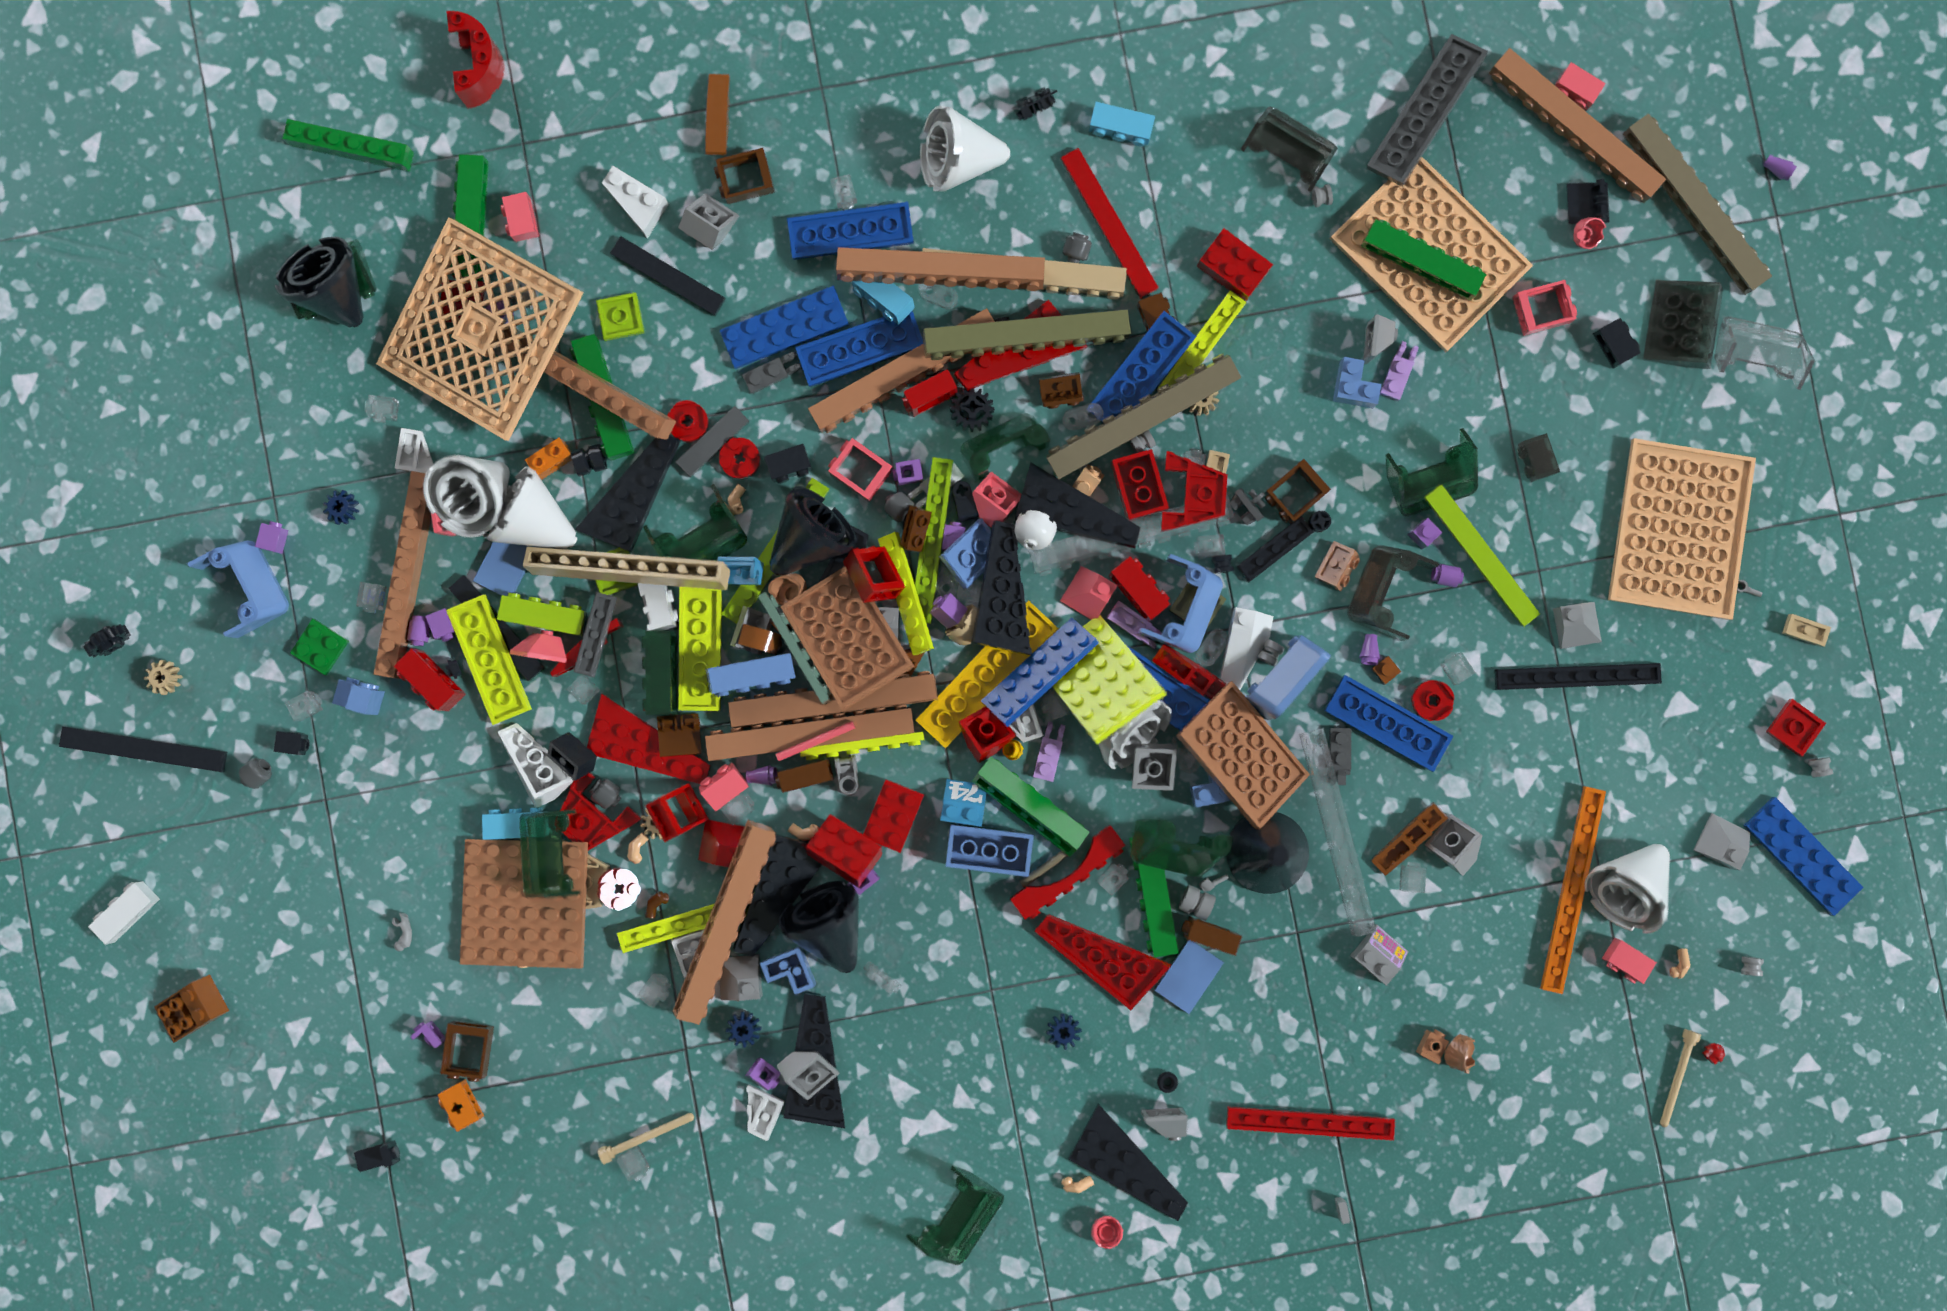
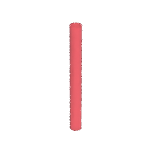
M853 721L776 753L778 761L784 760L855 729Z

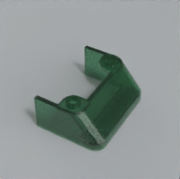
M1464 428L1460 429V444L1452 446L1447 450L1444 462L1409 474L1404 466L1395 463L1390 453L1385 454L1387 479L1397 507L1403 516H1411L1432 509L1424 497L1439 485H1443L1454 501L1472 495L1478 488V448Z
M714 484L711 485V488L718 500L709 507V514L712 519L681 538L677 539L672 533H663L655 537L647 525L643 526L653 548L660 557L717 561L718 557H727L747 543V536Z
M576 810L521 814L519 828L523 892L526 898L581 895L580 890H572L574 886L573 879L568 874H564L561 832H565L567 827H569L570 819L568 814H576Z
M952 1165L950 1169L957 1175L955 1186L960 1191L939 1225L931 1224L926 1226L920 1237L908 1233L906 1238L926 1257L960 1265L968 1258L1004 1201V1195L970 1171Z

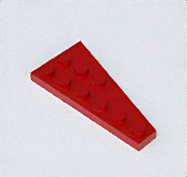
M1047 300L1024 319L1062 315L1050 300ZM1073 344L1059 349L1049 346L1039 351L1028 348L1018 353L1007 350L997 355L992 354V352H986L982 356L974 357L956 371L954 376L968 391L988 384L993 380L1010 376V374L1050 362V360L1058 357H1064L1075 351L1084 350L1087 348V345L1074 347Z
M601 694L587 748L593 751L597 757L701 784L708 777L711 765L695 754L660 757L658 730L606 695Z
M1050 914L1035 929L1039 936L1130 1011L1171 966L1167 962Z

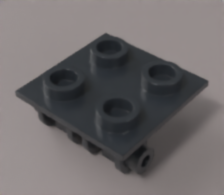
M1043 87L1034 92L1035 96L1029 98L1026 96L1017 100V105L1013 106L1012 109L1019 111L1016 113L1019 121L1022 119L1025 121L1032 117L1033 114L1037 115L1034 104H1036L1040 113L1042 108L1046 110L1056 103L1052 94L1056 93L1057 90L1045 89Z
M1598 179L1596 183L1566 184L1568 224H1577L1580 220L1588 217L1600 218L1604 223H1609L1608 182H1605L1604 179Z

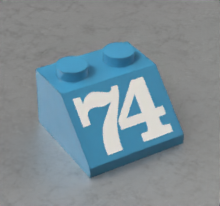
M947 779L940 821L982 827L986 792L972 782Z

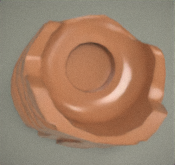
M797 573L777 577L770 582L768 592L774 596L779 606L784 605L807 590L805 580Z
M1459 1034L1452 1040L1444 1054L1446 1063L1450 1068L1469 1073L1468 1069L1475 1065V1060L1472 1058L1475 1048L1473 1042L1475 1043L1474 1039Z

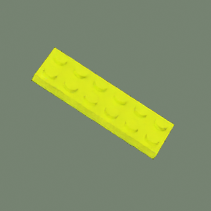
M679 587V710L721 711V696L715 697V693H710L705 669L721 666L722 590Z
M486 594L447 609V614L492 725L532 710Z

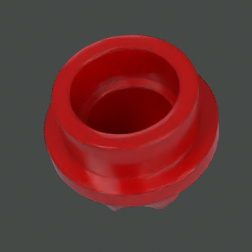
M1711 1043L1704 1047L1705 1050L1702 1054L1712 1064L1716 1065L1718 1062L1721 1063L1723 1061L1725 1052L1722 1045Z

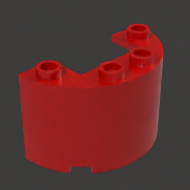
M446 11L449 33L458 32L460 48H471L473 69L453 72L455 93L468 109L474 108L491 99V95L496 89H499L504 76L502 54L484 26L477 19L463 12Z

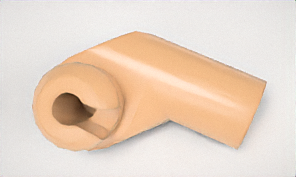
M739 484L736 485L727 498L729 509L734 515H739L743 512L740 498L746 489Z

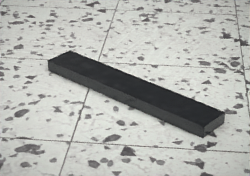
M622 236L619 237L610 252L612 256L714 316L717 315L726 300L722 295Z
M463 575L449 587V590L461 604L482 595L466 575ZM490 604L510 653V650L522 642V640L505 621L497 620L498 612ZM510 654L514 666L529 682L545 669L536 658Z

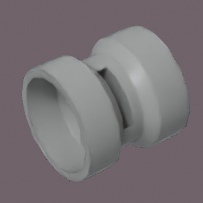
M1149 430L1129 440L1135 453L1143 452L1146 448L1151 449L1156 446Z
M1267 639L1264 643L1265 648L1259 652L1257 658L1275 667L1278 663L1277 658L1283 654L1285 648Z

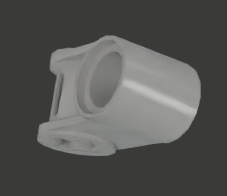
M856 755L840 759L835 757L836 774L841 792L846 795L855 794L859 788ZM846 780L854 782L852 791L844 789L843 784Z

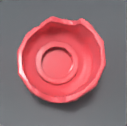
M1588 217L1576 224L1573 237L1578 247L1592 249L1604 239L1603 229L1606 228V224L1602 219Z
M1103 1216L1096 1219L1092 1225V1239L1099 1247L1105 1249L1116 1247L1123 1237V1229L1120 1222L1111 1216Z

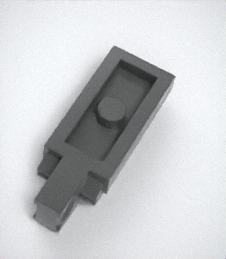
M1329 728V769H1331V775H1335V785H1346V775H1350L1351 728Z

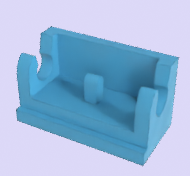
M718 557L717 561L724 562L730 570L728 585H761L764 563L756 557Z

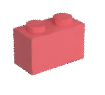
M1571 62L1565 68L1555 86L1582 109L1587 111L1595 102L1606 83Z
M523 192L502 197L501 211L503 216L507 218L508 224H505V229L508 237L511 236L515 242L539 237L530 196Z
M731 762L729 765L721 766L713 777L705 778L701 782L699 790L700 794L716 812L749 786L746 779Z
M1617 938L1613 939L1602 957V960L1607 962L1606 966L1614 972L1620 970L1625 974L1624 978L1633 984L1636 981L1644 984L1657 963Z

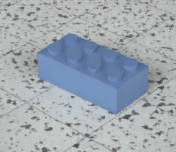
M791 653L705 669L709 691L711 694L715 693V697L729 695L730 690H735L736 693L750 691L749 687L756 686V689L770 687L771 682H776L777 685L791 683L790 679L795 678Z
M951 824L946 867L1029 877L1034 835Z

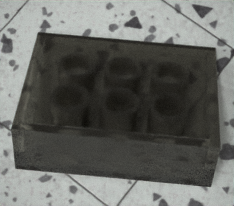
M1656 280L1643 360L1686 368L1710 369L1723 295L1721 283Z

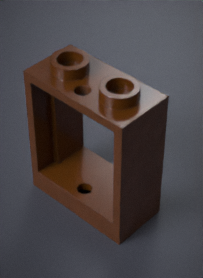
M764 148L716 159L717 167H714L716 178L721 179L722 186H719L722 199H726L728 204L775 193ZM758 161L764 186L730 194L724 169Z
M1303 459L1264 494L1266 502L1271 507L1275 506L1279 510L1278 515L1284 522L1292 524L1331 489L1307 461ZM1298 471L1318 494L1292 515L1273 492Z
M823 760L777 772L778 777H775L777 788L782 789V793L834 780L830 760Z
M1189 916L1188 920H1184L1181 929L1184 932L1183 936L1187 940L1236 956L1242 938L1235 931Z
M459 1021L448 1023L440 1074L447 1075L449 1079L467 1077V1081L479 1082L480 1079L485 1078L488 1073L494 1026ZM456 1034L484 1037L480 1070L452 1066Z

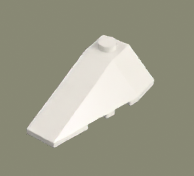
M1237 607L1232 610L1220 675L1222 681L1226 684L1232 681L1241 690L1258 659L1259 652L1264 648L1265 641L1270 637L1274 616Z
M515 723L498 731V735L536 808L555 800L573 782L572 778L547 756L548 750L537 743L520 725Z

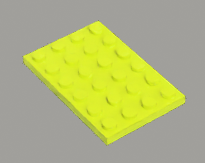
M1101 615L1082 626L1098 640L1099 644L1052 686L1096 744L1166 695L1164 689Z

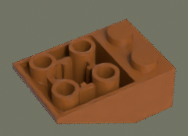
M210 975L191 982L154 1006L173 1043L229 1012Z

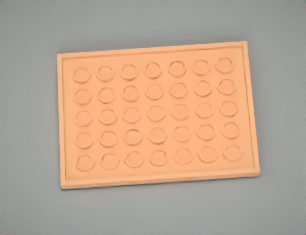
M1421 157L1403 187L1387 180L1330 237V240L1445 353L1533 266L1423 157ZM1375 219L1385 220L1390 223L1391 227L1403 229L1409 233V236L1415 239L1421 238L1427 242V245L1433 248L1439 247L1446 252L1445 254L1451 257H1459L1469 266L1474 265L1481 268L1482 272L1487 275L1477 295L1470 301L1361 247L1371 224Z
M1632 439L1608 601L1733 620L1756 458L1642 439Z

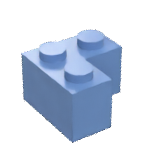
M1343 357L1339 362L1333 402L1372 409L1378 405L1381 384L1361 380L1365 360Z
M347 677L346 680L339 679L332 704L343 706L345 709L362 714L378 715L385 691L378 690L379 686L364 682L359 684L360 680L350 677Z
M1209 774V783L1189 786L1193 807L1231 800Z
M800 946L763 960L760 963L767 983L787 975L795 995L816 985L804 951Z

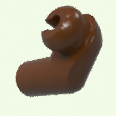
M662 891L652 895L647 901L645 917L655 918L657 907L662 903L667 904L669 895Z

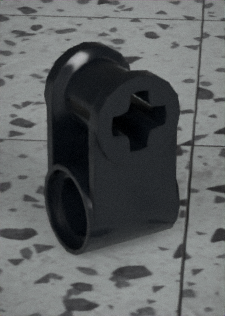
M964 481L957 482L953 487L952 494L959 522L978 518L979 514L970 485ZM959 486H962L963 489H967L964 496H961L960 493H956V491H958Z

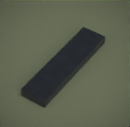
M1301 516L1236 567L1245 579L1250 582L1314 533V531Z

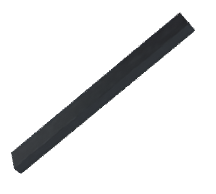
M1661 663L1494 670L1495 690L1662 684Z
M62 726L59 747L217 772H224L228 753L220 750Z

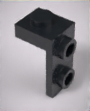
M395 1140L354 1152L359 1172L380 1166L390 1167L400 1161V1151Z

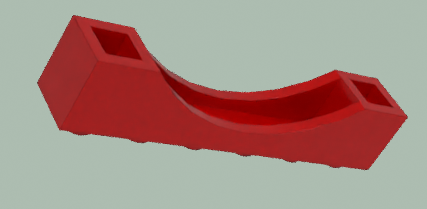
M1108 825L1093 836L1085 858L1071 874L1048 885L1026 886L1010 897V900L1025 920L1028 917L1032 920L1041 913L1039 911L1040 908L1044 905L1049 907L1057 901L1055 897L1061 893L1065 895L1074 888L1072 886L1078 880L1080 883L1091 876L1089 874L1090 871L1095 868L1099 870L1107 864L1105 860L1111 856L1114 858L1119 856L1124 851L1122 848L1126 845L1112 826Z

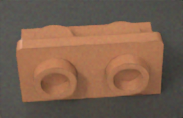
M1333 541L1315 578L1335 587L1336 590L1341 592L1343 587L1348 585L1352 570L1356 569L1359 564V554L1356 550Z

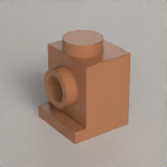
M1436 1029L1433 1032L1426 1030L1416 1052L1440 1064V1059L1449 1041L1444 1039L1446 1036L1444 1033ZM1437 1042L1438 1045L1434 1050L1432 1048L1433 1043Z

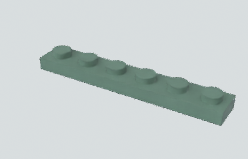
M766 592L758 596L821 703L825 705L830 702L829 695H831L829 688L826 684H821L818 679L821 677L819 671L815 666L811 667L807 661L810 659V656L805 648L800 649L797 644L800 640L795 631L790 632L787 624H789V621L785 614H779L776 609L779 606L773 595L769 597Z

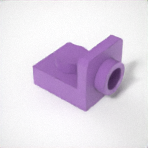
M433 1021L426 1024L421 1022L413 1029L415 1033L410 1036L414 1040L423 1034L426 1043L434 1048L442 1045L446 1038Z

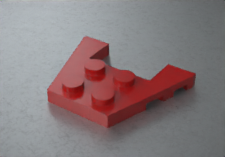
M1166 451L1165 471L1186 472L1184 513L1162 512L1161 532L1224 517L1228 474L1195 463L1186 457L1183 458L1175 455L1171 451Z
M591 772L572 782L568 796L554 824L572 842H588V851L642 820L635 811L627 806L613 822L582 793L596 779Z

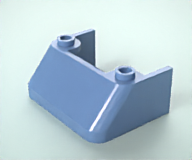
M246 540L218 547L187 563L189 567L200 570L211 565L216 568H225L231 565L249 601L243 603L238 608L237 614L241 624L223 632L225 637L239 638L285 614L289 607L288 600L261 548L255 547L256 542Z
M1170 554L1166 561L1187 569L1185 573L1187 582L1198 587L1183 626L1177 623H1170L1165 626L1162 635L1141 628L1138 634L1180 651L1193 653L1201 645L1223 588V582L1219 576L1201 565Z
M1295 635L1287 644L1290 646L1288 652L1259 684L1254 682L1247 690L1249 695H1245V697L1267 720L1277 719L1331 657L1324 649L1303 635Z

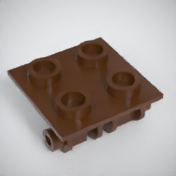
M698 713L657 716L660 757L702 754Z

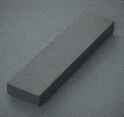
M734 406L685 452L676 463L691 478L726 442L733 438L750 421Z
M596 592L573 672L595 678L616 605V597Z

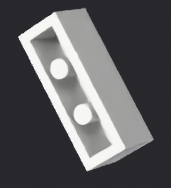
M143 881L128 884L123 889L124 893L120 897L112 899L108 903L109 907L104 912L101 911L93 917L92 920L94 922L88 927L105 945L115 943L160 900Z

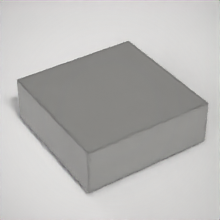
M1342 1197L1334 1198L1339 1220L1342 1224L1350 1223L1347 1202Z

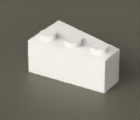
M612 166L602 184L648 238L669 204L664 196Z
M638 583L640 596L643 598L645 606L643 607L644 614H647L649 621L647 625L648 631L658 633L679 627L677 623L679 622V613L677 609L674 610L672 604L675 601L673 591L669 590L667 585Z

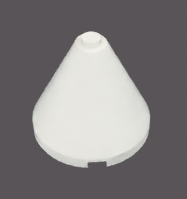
M937 106L927 117L923 132H928L926 144L921 143L920 158L924 180L928 187H933V191H947L1005 164L1010 157V149L1006 143L951 107Z
M457 455L440 459L428 469L423 483L424 497L432 514L436 512L443 521L441 525L456 535L478 537L485 534L497 524L500 518L510 477L509 468L502 462Z
M528 466L523 468L515 476L517 481L512 486L508 485L501 515L497 524L490 530L489 534L487 532L483 534V537L497 543L556 549L572 548L577 541L576 531L537 472Z
M1158 700L1098 743L1104 761L1112 769L1116 768L1115 765L1122 769L1133 764L1135 747L1151 743L1156 744L1158 742L1155 738L1156 734L1160 729L1165 732L1171 720V709L1163 701Z
M1652 844L1595 867L1585 880V891H1590L1593 896L1590 902L1604 917L1629 931H1633L1634 928L1644 929L1643 933L1657 931L1663 925L1668 915L1670 854L1665 846Z

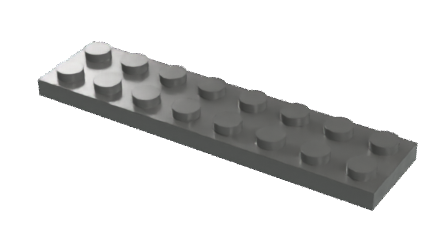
M1451 34L1367 164V169L1403 187L1486 58L1488 51Z

